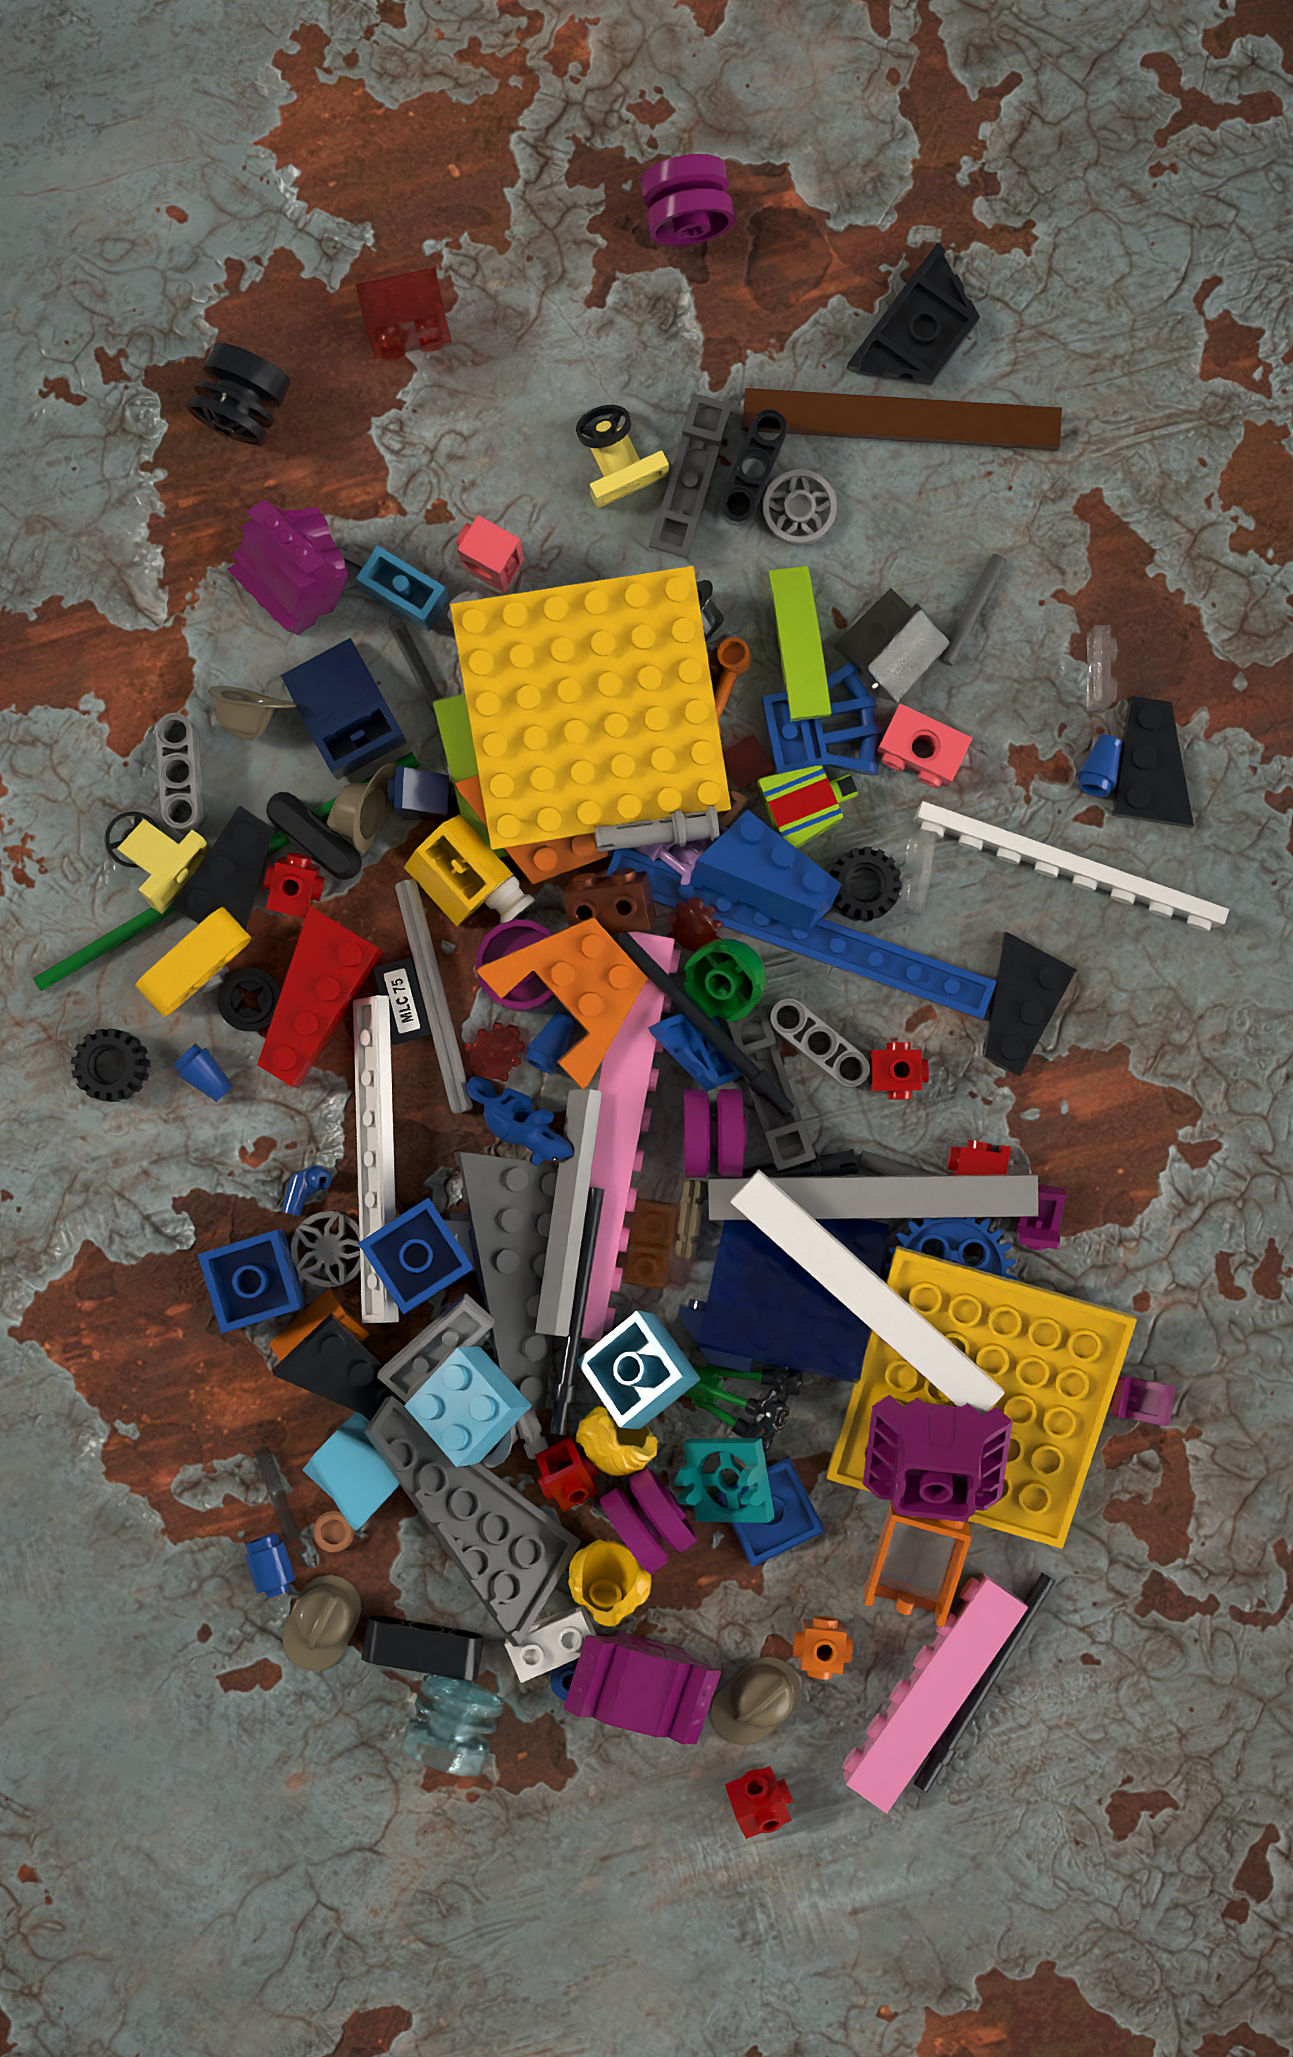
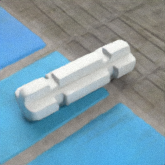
M528 1409L515 1424L520 1438L525 1439L526 1443L523 1446L528 1458L531 1460L536 1459L535 1454L549 1447L545 1436L540 1435L542 1429L535 1410Z

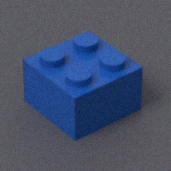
M429 1198L358 1243L403 1315L474 1269Z
M284 1229L274 1230L198 1254L221 1334L307 1306Z

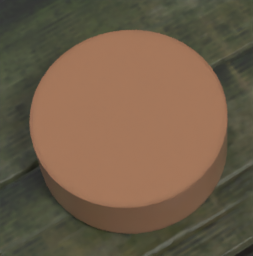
M332 1509L323 1513L317 1519L313 1530L314 1539L318 1546L328 1552H339L347 1548L353 1541L356 1533L347 1523L339 1509Z

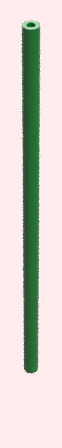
M413 752L393 762L398 767L415 769L420 766ZM375 774L360 783H369ZM337 797L313 810L323 822L328 820ZM281 830L272 835L267 857L291 843ZM173 903L163 914H160L152 907L35 976L33 978L35 984L41 991L47 989L174 913L177 909L172 907Z

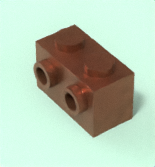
M623 868L612 872L611 876L596 878L594 873L581 874L572 878V881L568 883L562 893L569 927L594 917L607 933L612 935L623 933L624 931L649 930L657 917L648 871L635 872L634 868Z

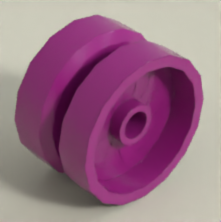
M709 154L676 156L655 164L640 177L643 202L649 208L646 212L649 236L657 244L686 246L702 243L727 232L735 223L732 198L726 193L729 186L726 164L720 157Z
M515 919L501 923L485 935L477 949L475 970L479 966L552 935L549 929L534 921ZM533 971L502 999L477 974L479 984L489 997L509 1011L530 1012L545 1007L556 998Z
M684 1089L685 1178H706L710 1170V1153L715 1152L717 1172L721 1178L742 1177L743 1152H746V1115H743L742 1090L720 1089L716 1095V1114H709V1095L705 1089Z
M645 1466L643 1470L630 1477V1487L639 1502L638 1504L635 1503L625 1490L618 1487L600 1498V1503L630 1552L640 1565L652 1575L668 1563V1552L660 1536L664 1538L673 1550L683 1553L697 1543L698 1537L687 1520L685 1511L666 1485H663L651 1468Z

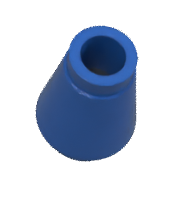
M1106 734L1099 736L1098 741L1077 774L1079 779L1078 788L1081 791L1095 797H1107L1110 790L1115 789L1120 748L1122 746L1120 739Z
M555 1012L554 1016L526 1047L528 1053L525 1060L535 1068L552 1075L556 1068H561L557 1061L567 1052L576 1022L565 1014Z
M196 1043L173 1065L179 1072L178 1077L209 1098L211 1097L215 1102L233 1086L206 1047L201 1049Z

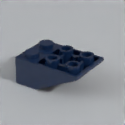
M351 638L280 675L294 703H297L296 707L322 757L337 780L408 743Z

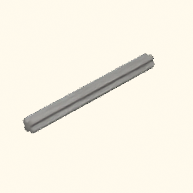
M414 879L404 880L397 883L395 888L450 1108L453 1113L466 1112L472 1109L473 1104L466 1090L467 1080L418 884Z

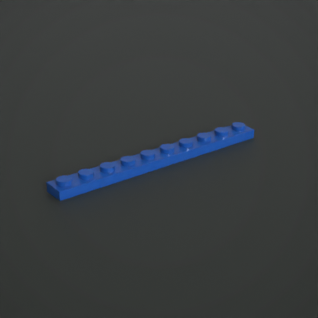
M628 848L615 849L606 876H611L612 872L623 868H634L635 872L648 871L653 900L657 904L976 1019H984L997 982L995 980L823 918L808 933L760 914L761 909L740 900L737 903L724 899L725 894L702 885L701 889L690 884L682 885V875L664 861L656 859L653 862L649 856Z

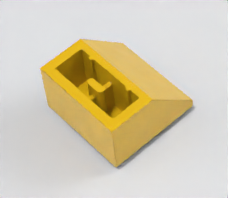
M460 814L442 823L414 851L404 866L405 870L457 927L475 912L496 889L514 875Z

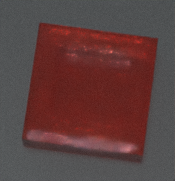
M754 734L723 752L724 765L739 790L774 770V766Z

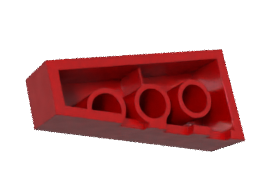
M309 906L257 1066L289 1086L299 1088L350 1008L353 1000H355L372 973V967L377 965L384 952Z

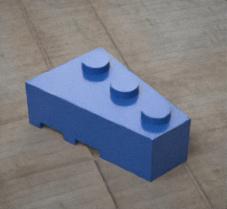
M749 810L739 817L696 860L689 883L700 889L704 885L725 894L724 899L737 903L740 900L761 909L760 914L806 933L832 908L841 887V883Z

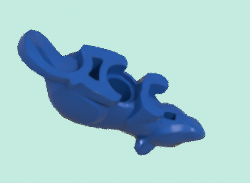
M472 1077L466 1086L468 1095L472 1099L484 1104L483 1115L486 1124L492 1134L508 1144L524 1146L534 1152L532 1163L535 1165H540L545 1161H558L573 1156L570 1144L560 1134L552 1133L548 1123L554 1119V1114L551 1111L542 1109L535 1112L531 1108L532 1098L510 1088L504 1089L502 1095H497L492 1084L483 1077Z

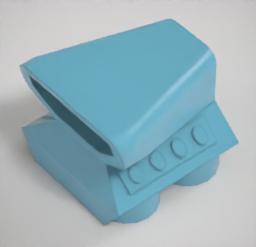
M356 1411L336 1430L302 1469L334 1499L347 1523L355 1531L369 1519L400 1485L364 1433L371 1420Z

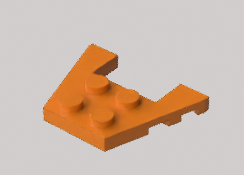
M478 774L454 782L458 792L487 826ZM595 833L503 848L531 884L608 857V851L598 853Z
M594 917L545 937L529 946L520 948L495 961L479 966L475 970L500 999L531 971L540 978L587 1031V1034L557 1061L583 1090L589 1085L648 979Z

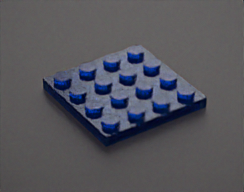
M863 1218L815 1219L878 1277L880 1276L889 1224ZM724 1220L697 1347L858 1384L861 1378L870 1327L751 1220Z

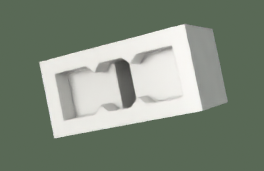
M577 1604L533 1623L520 1646L513 1647L508 1639H506L505 1646L522 1683L579 1658L586 1635H597L584 1605Z

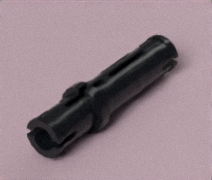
M849 1149V1151L820 1156L815 1152L816 1159L778 1172L775 1164L743 1169L742 1177H752L758 1169L767 1177L845 1176L850 1174L856 1175L858 1170L855 1163L854 1149Z

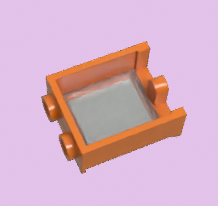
M890 1500L871 1568L863 1588L864 1605L872 1607L875 1597L880 1596L894 1600L896 1611L904 1615H911L914 1606L933 1611L936 1625L944 1627L972 1539L969 1521L960 1522L895 1514V1508L892 1505V1500Z

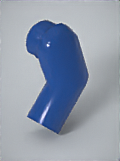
M312 1165L293 1174L288 1184L281 1211L301 1216L306 1196L320 1190H325L330 1186L332 1177L329 1171L321 1165Z

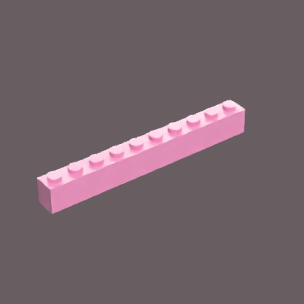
M635 931L628 932L668 975L669 973L677 974L681 950L673 949L675 939ZM649 978L603 1058L598 1091H601L602 1097L589 1187L605 1189L581 1337L600 1341L603 1337V1331L611 1332L616 1309L608 1307L611 1291L619 1292L623 1268L615 1267L618 1251L626 1252L630 1228L623 1227L625 1211H634L638 1188L630 1187L632 1172H641L645 1148L637 1147L640 1131L648 1132L652 1108H646L645 1101L647 1091L655 1093L659 1069L652 1068L654 1052H663V1046L650 1033L648 1027L660 1022L662 1012L670 1013L672 1003Z

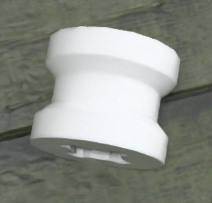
M514 876L496 889L485 901V904L490 909H496L499 912L502 923L519 918L535 902V899L530 894H524L519 888L520 883Z

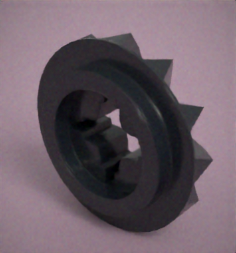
M246 967L235 970L220 985L217 996L220 1014L229 1025L238 1030L258 1031L271 1024L281 990L276 979L262 969ZM240 986L251 993L257 990L260 991L262 988L264 989L257 998L259 1008L262 1010L261 1012L249 1006L237 1011L242 1007L241 1004L245 1000L241 995Z

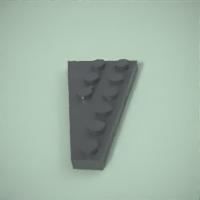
M454 1152L456 1166H460L463 1188H461L463 1203L467 1204L471 1228L468 1231L480 1294L484 1296L486 1312L495 1319L494 1326L489 1330L494 1350L492 1361L532 1405L529 1410L545 1411L553 1335L535 1333L559 1165L547 1163L535 1165L532 1161Z
M393 1396L387 1397L364 1433L513 1647L520 1646L580 1545L581 1540L482 1464L477 1463L456 1467L405 1406Z

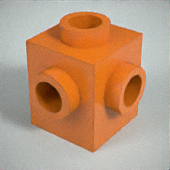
M814 1616L813 1620L803 1619L801 1632L795 1631L793 1641V1657H799L801 1670L808 1671V1676L818 1679H832V1674L843 1675L844 1662L851 1663L853 1652V1638L847 1637L844 1624L838 1623L837 1618L829 1616ZM821 1645H828L832 1648V1652L830 1655L817 1654V1649Z

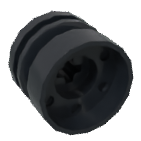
M216 342L212 346L203 367L205 374L215 383L198 381L194 387L198 396L192 395L188 400L186 408L190 414L213 431L233 440L262 446L268 436L264 428H270L274 423L273 416L262 406L279 408L291 381L281 369L262 357L238 346Z

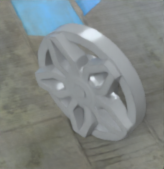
M803 469L787 471L776 477L768 486L763 498V518L768 529L777 539L793 545L813 543L821 539L834 523L837 513L835 492L828 481L815 472ZM798 478H800L804 490H795ZM792 479L789 486L790 494H787L785 491L774 492L780 484ZM807 479L817 483L825 492L814 491L810 494V486ZM770 499H783L785 501L784 506H779ZM816 499H829L822 505L816 506ZM830 507L829 518L823 526L820 516L815 513H821ZM769 508L777 513H784L779 517L777 525H775L771 518ZM786 520L792 522L793 525L785 532L781 530ZM812 520L816 525L817 532L809 528L806 523ZM798 524H801L802 531L808 536H792L791 534L797 530Z
M335 1211L316 1213L305 1219L295 1231L291 1242V1256L298 1273L308 1282L321 1287L340 1286L356 1277L361 1271L360 1250L348 1254L346 1253V1245L360 1247L358 1245L360 1242L359 1224L348 1215ZM330 1218L324 1227L325 1234L319 1228L309 1225L319 1219ZM336 1219H339L338 1234L331 1233L330 1231ZM345 1222L356 1232L359 1241L351 1238L343 1240L342 1237L346 1234ZM304 1231L314 1233L317 1236L314 1243L308 1240L303 1233ZM300 1239L306 1247L312 1248V1251L306 1252L301 1260L298 1251ZM314 1256L318 1261L316 1265L305 1269V1263L310 1257ZM359 1257L354 1269L346 1275V1264L342 1259L350 1260ZM337 1264L339 1266V1279L331 1271V1265ZM325 1265L324 1272L330 1280L316 1278L310 1273L320 1270Z

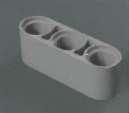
M170 713L163 716L156 726L161 814L167 825L181 834H188L191 830L198 831L205 819L200 736L197 728L185 716L179 713ZM177 726H186L185 738L181 742L170 743L169 736L172 729ZM180 765H188L189 775L187 779L181 783H173L172 773L174 769ZM184 804L191 805L192 814L186 822L177 823L174 817L177 808Z
M784 999L774 1005L769 1014V1021L774 1033L843 1088H853L866 1081L870 1073V1065L867 1058L800 1002L794 999ZM788 1007L796 1011L799 1020L795 1028L785 1029L778 1024L776 1017L777 1012L781 1008ZM822 1033L828 1038L830 1045L826 1054L816 1055L809 1049L808 1039L811 1034ZM844 1059H854L860 1065L861 1072L856 1080L848 1081L841 1076L839 1068Z

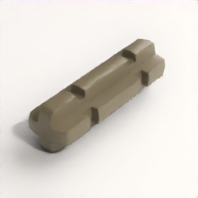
M689 1179L684 1182L682 1196H685V1201L681 1202L677 1234H680L679 1240H676L674 1252L678 1258L694 1259L696 1257L698 1243L695 1242V1239L699 1237L703 1205L700 1202L701 1199H704L706 1187L702 1181Z

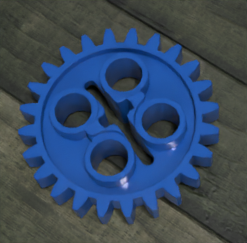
M961 1217L920 1218L922 1224L919 1226L911 1220H907L906 1224L910 1231L908 1236L898 1232L895 1233L896 1238L902 1243L900 1247L922 1253L923 1243L928 1239L935 1238L940 1242L942 1248L941 1255L938 1258L1017 1281V1277L1006 1273V1268L1015 1265L1016 1260L1004 1258L1003 1256L1012 1246L1009 1243L998 1244L996 1242L1003 1231L996 1229L989 1233L987 1231L990 1224L989 1218L985 1217L978 1224L974 1223L975 1217H964V1219ZM975 1242L980 1246L982 1256L978 1263L968 1265L962 1258V1251L967 1244ZM888 1247L887 1251L894 1255L896 1247ZM891 1262L884 1263L883 1267L890 1269Z

